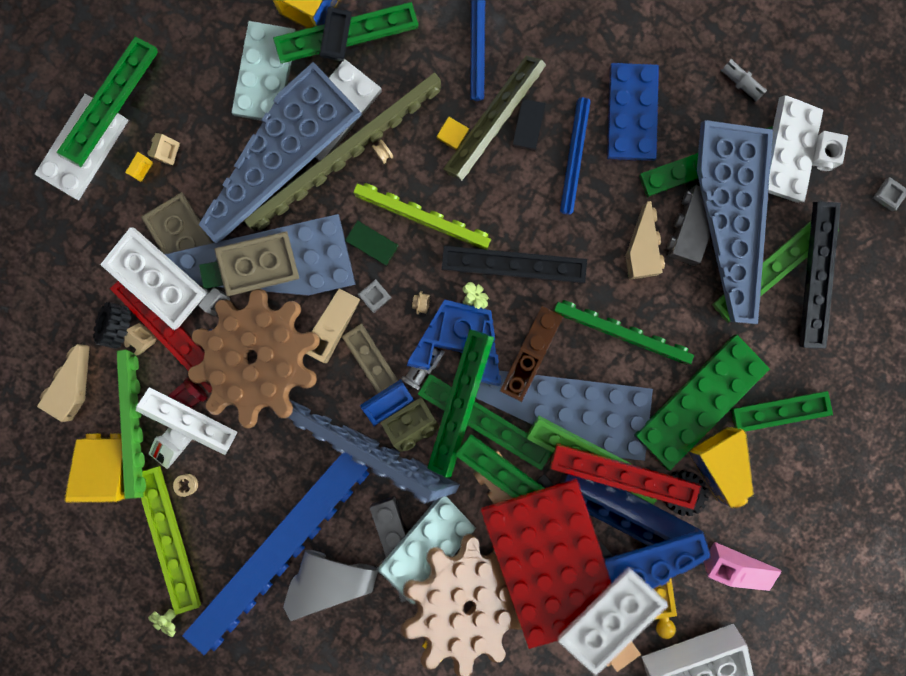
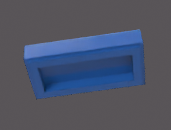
M400 379L361 404L360 407L373 426L413 402L414 398Z

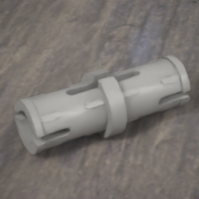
M733 59L721 70V72L737 84L735 86L737 89L741 88L755 102L767 91L766 88H763L751 77L752 73L745 72Z

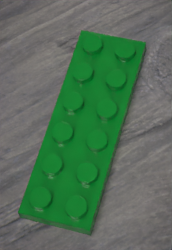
M738 334L733 335L634 436L670 471L770 368Z

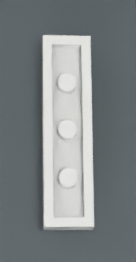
M150 387L135 410L223 455L227 453L238 433Z

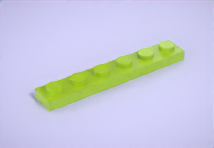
M364 183V186L357 184L353 193L359 199L477 248L487 250L491 239L487 237V233L475 229L473 232L466 229V225L460 221L453 220L451 223L444 220V216L438 212L430 211V213L422 211L420 205L410 201L408 204L399 201L400 198L389 192L386 195L377 192L378 188L368 183Z
M158 466L142 471V477L146 481V490L143 492L144 497L141 498L174 613L177 615L199 608L201 602L161 467Z

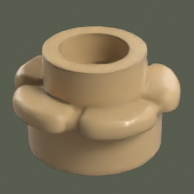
M420 291L419 295H414L412 309H416V314L427 313L430 295L423 294V291Z

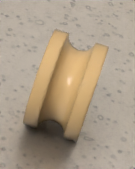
M379 140L377 146H371L383 164L386 163L387 158L392 159L394 157L382 140Z
M192 474L178 476L173 483L174 492L181 497L193 494L198 488V480ZM188 480V487L190 488V490H183V484L181 483V481L184 482Z

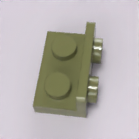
M422 397L380 422L391 443L399 452L412 449L417 442L423 438L433 436L436 430L440 428Z

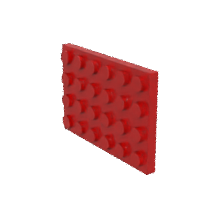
M577 479L481 508L482 516L529 649L558 641V636L612 584Z

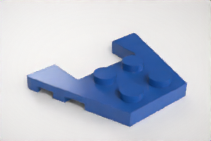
M444 300L409 358L407 366L429 370L434 347L462 353L469 329L494 337L481 382L500 386L502 380L501 375H499V360L495 348V333L491 310L477 309L474 306Z

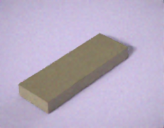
M362 323L341 336L377 393L399 381Z

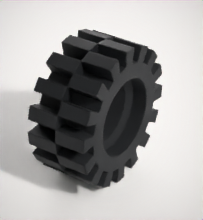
M105 302L104 306L102 305L101 312L99 311L97 314L98 319L95 320L96 326L93 329L95 331L93 334L95 344L114 349L121 346V343L125 340L124 336L128 334L127 328L130 327L128 322L131 320V316H129L131 312L128 307L111 302Z
M685 470L672 472L673 477L698 483L701 488L694 509L665 502L666 506L681 516H693V513H700L699 509L706 507L704 504L705 500H709V497L706 496V493H709V489L705 487L707 485L706 482L692 472Z

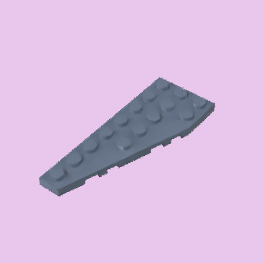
M314 62L276 95L273 100L274 105L269 113H265L262 118L263 123L257 133L253 134L234 165L233 173L223 183L224 188L218 198L212 201L200 221V227L216 244L223 240L362 115L357 107Z
M705 120L700 125L697 174L730 322L758 324L773 130Z
M339 214L220 241L218 244L212 243L164 254L198 285L203 286L199 264L217 261L214 248L287 231L299 279L261 289L266 292L313 295L356 285Z
M499 371L502 380L500 386L480 382L476 398L532 425L539 415L620 458L645 461L646 448L634 434L640 431L650 419L653 389L535 375L523 401L520 402L500 392L509 372Z
M289 399L293 411L288 418L294 421L293 425L300 429H308L313 432L312 436L318 440L330 442L333 449L342 453L347 452L352 455L353 461L372 467V471L375 474L389 477L394 480L393 484L395 486L411 490L415 493L414 496L417 499L428 502L457 492L460 484L427 469L428 466L414 458L411 460L399 457V451L387 447L380 448L378 447L380 443L345 425L343 427L330 424L332 419L317 414L311 415L309 408Z

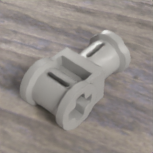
M434 348L432 354L434 358L431 359L429 370L411 367L407 375L402 376L401 380L420 390L421 382L427 373L430 374L436 368L445 351H439ZM420 370V372L418 373V375L416 376V378L413 380V378H414L415 374L417 373V371Z

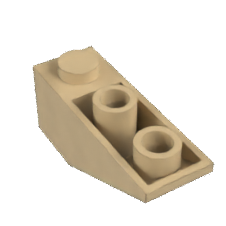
M651 201L642 206L625 256L629 280L657 276L663 273L662 269L665 267L664 257L660 255L658 247L661 244L660 233L655 228L657 212L655 207L652 208Z
M338 289L312 331L319 336L320 343L316 349L308 351L306 354L323 363H328L361 299Z
M76 344V346H73L68 351L66 362L56 370L53 375L54 380L52 384L40 396L41 401L37 407L61 422L72 421L85 401L90 349L88 345Z

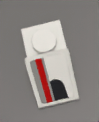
M168 428L162 436L155 438L149 455L168 469L192 439Z

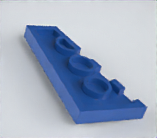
M700 530L607 558L604 561L611 583L629 567L653 589L668 583L669 579L677 574H683L710 558L704 534Z

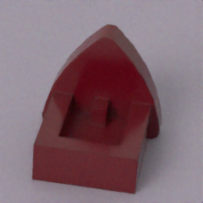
M189 376L167 396L191 409L200 401L204 402L207 399V395L198 383L192 382Z

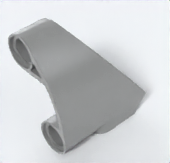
M305 550L299 572L289 585L283 608L290 621L370 594L373 591L377 578V568L362 563L346 565L325 559L326 555L319 551Z

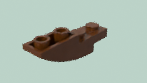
M544 306L541 307L500 392L520 402L523 401L564 316Z

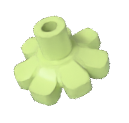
M468 282L463 287V292L466 294L463 304L474 305L477 309H484L488 306L487 300L489 297L486 293H482L484 289L479 284L475 286L474 283Z
M169 609L164 616L159 615L155 611L149 616L148 619L154 623L155 629H161L163 633L170 637H173L176 633L174 630L175 626L171 623L176 616L172 609Z

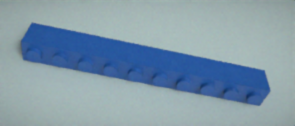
M347 452L342 453L182 636L203 655L209 649L215 651L224 641L221 637L226 630L230 633L240 623L237 617L242 612L247 614L257 602L253 599L258 593L264 595L273 585L270 582L275 574L278 577L282 575L289 567L286 561L291 556L296 559L305 548L302 543L307 537L312 540L321 530L318 526L323 519L327 521L331 519L337 512V509L334 508L340 500L344 503L351 496L353 491L350 488L356 482L361 484L370 474L366 471L370 466L353 461L352 455Z

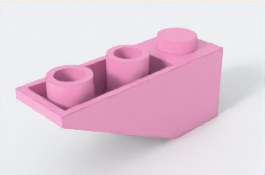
M716 542L713 543L709 550L710 558L703 561L709 578L730 587L770 591L781 573V570Z

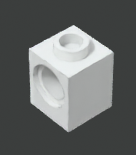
M828 131L820 133L817 138L812 165L817 166V169L822 171H831L843 164L848 136ZM825 148L831 152V157L826 155Z

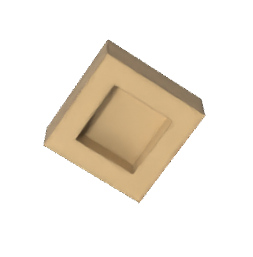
M155 133L151 140L153 143L151 149L148 150V156L165 164L173 165L180 143L163 134Z
M138 323L127 329L128 334L124 336V346L127 348L132 345L136 348L134 354L139 355L154 345L157 338L144 325Z

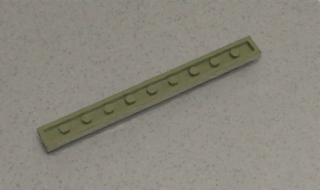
M434 72L244 220L246 224L254 231L266 228L270 224V219L275 215L280 216L289 209L288 205L295 200H302L307 196L308 190L314 185L317 187L327 180L326 176L332 171L337 172L346 165L345 161L352 156H359L365 150L364 147L371 141L372 143L377 142L384 135L383 132L399 125L403 120L402 117L407 113L412 114L421 107L420 103L425 99L434 98L440 92L441 79Z

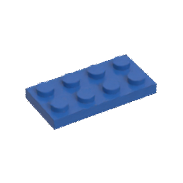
M611 63L607 159L654 161L656 159L659 65Z

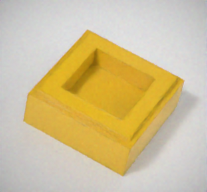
M448 117L438 133L437 139L457 151L469 132V128Z
M137 152L125 173L141 182L152 166L153 161Z

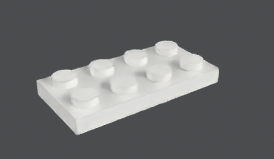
M345 59L329 77L362 115L382 92L381 87ZM361 116L316 155L315 158L320 161L330 154Z
M84 94L35 172V175L77 200L83 195L129 121L117 113L82 167L63 159L56 152L93 99L87 94Z
M786 95L779 97L773 125L768 193L797 203L805 202L823 109Z
M135 228L128 229L100 264L173 330L180 327L207 294L202 287Z
M628 567L558 636V642L594 675H597L668 606L667 602Z

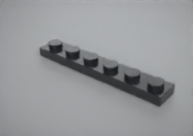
M813 202L799 347L827 348L841 203Z
M444 246L442 271L584 284L586 281L587 259Z

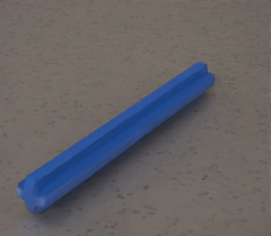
M471 0L470 98L474 101H481L484 99L485 0Z
M583 97L578 99L560 207V213L567 215L572 214L574 210L591 102L590 99Z

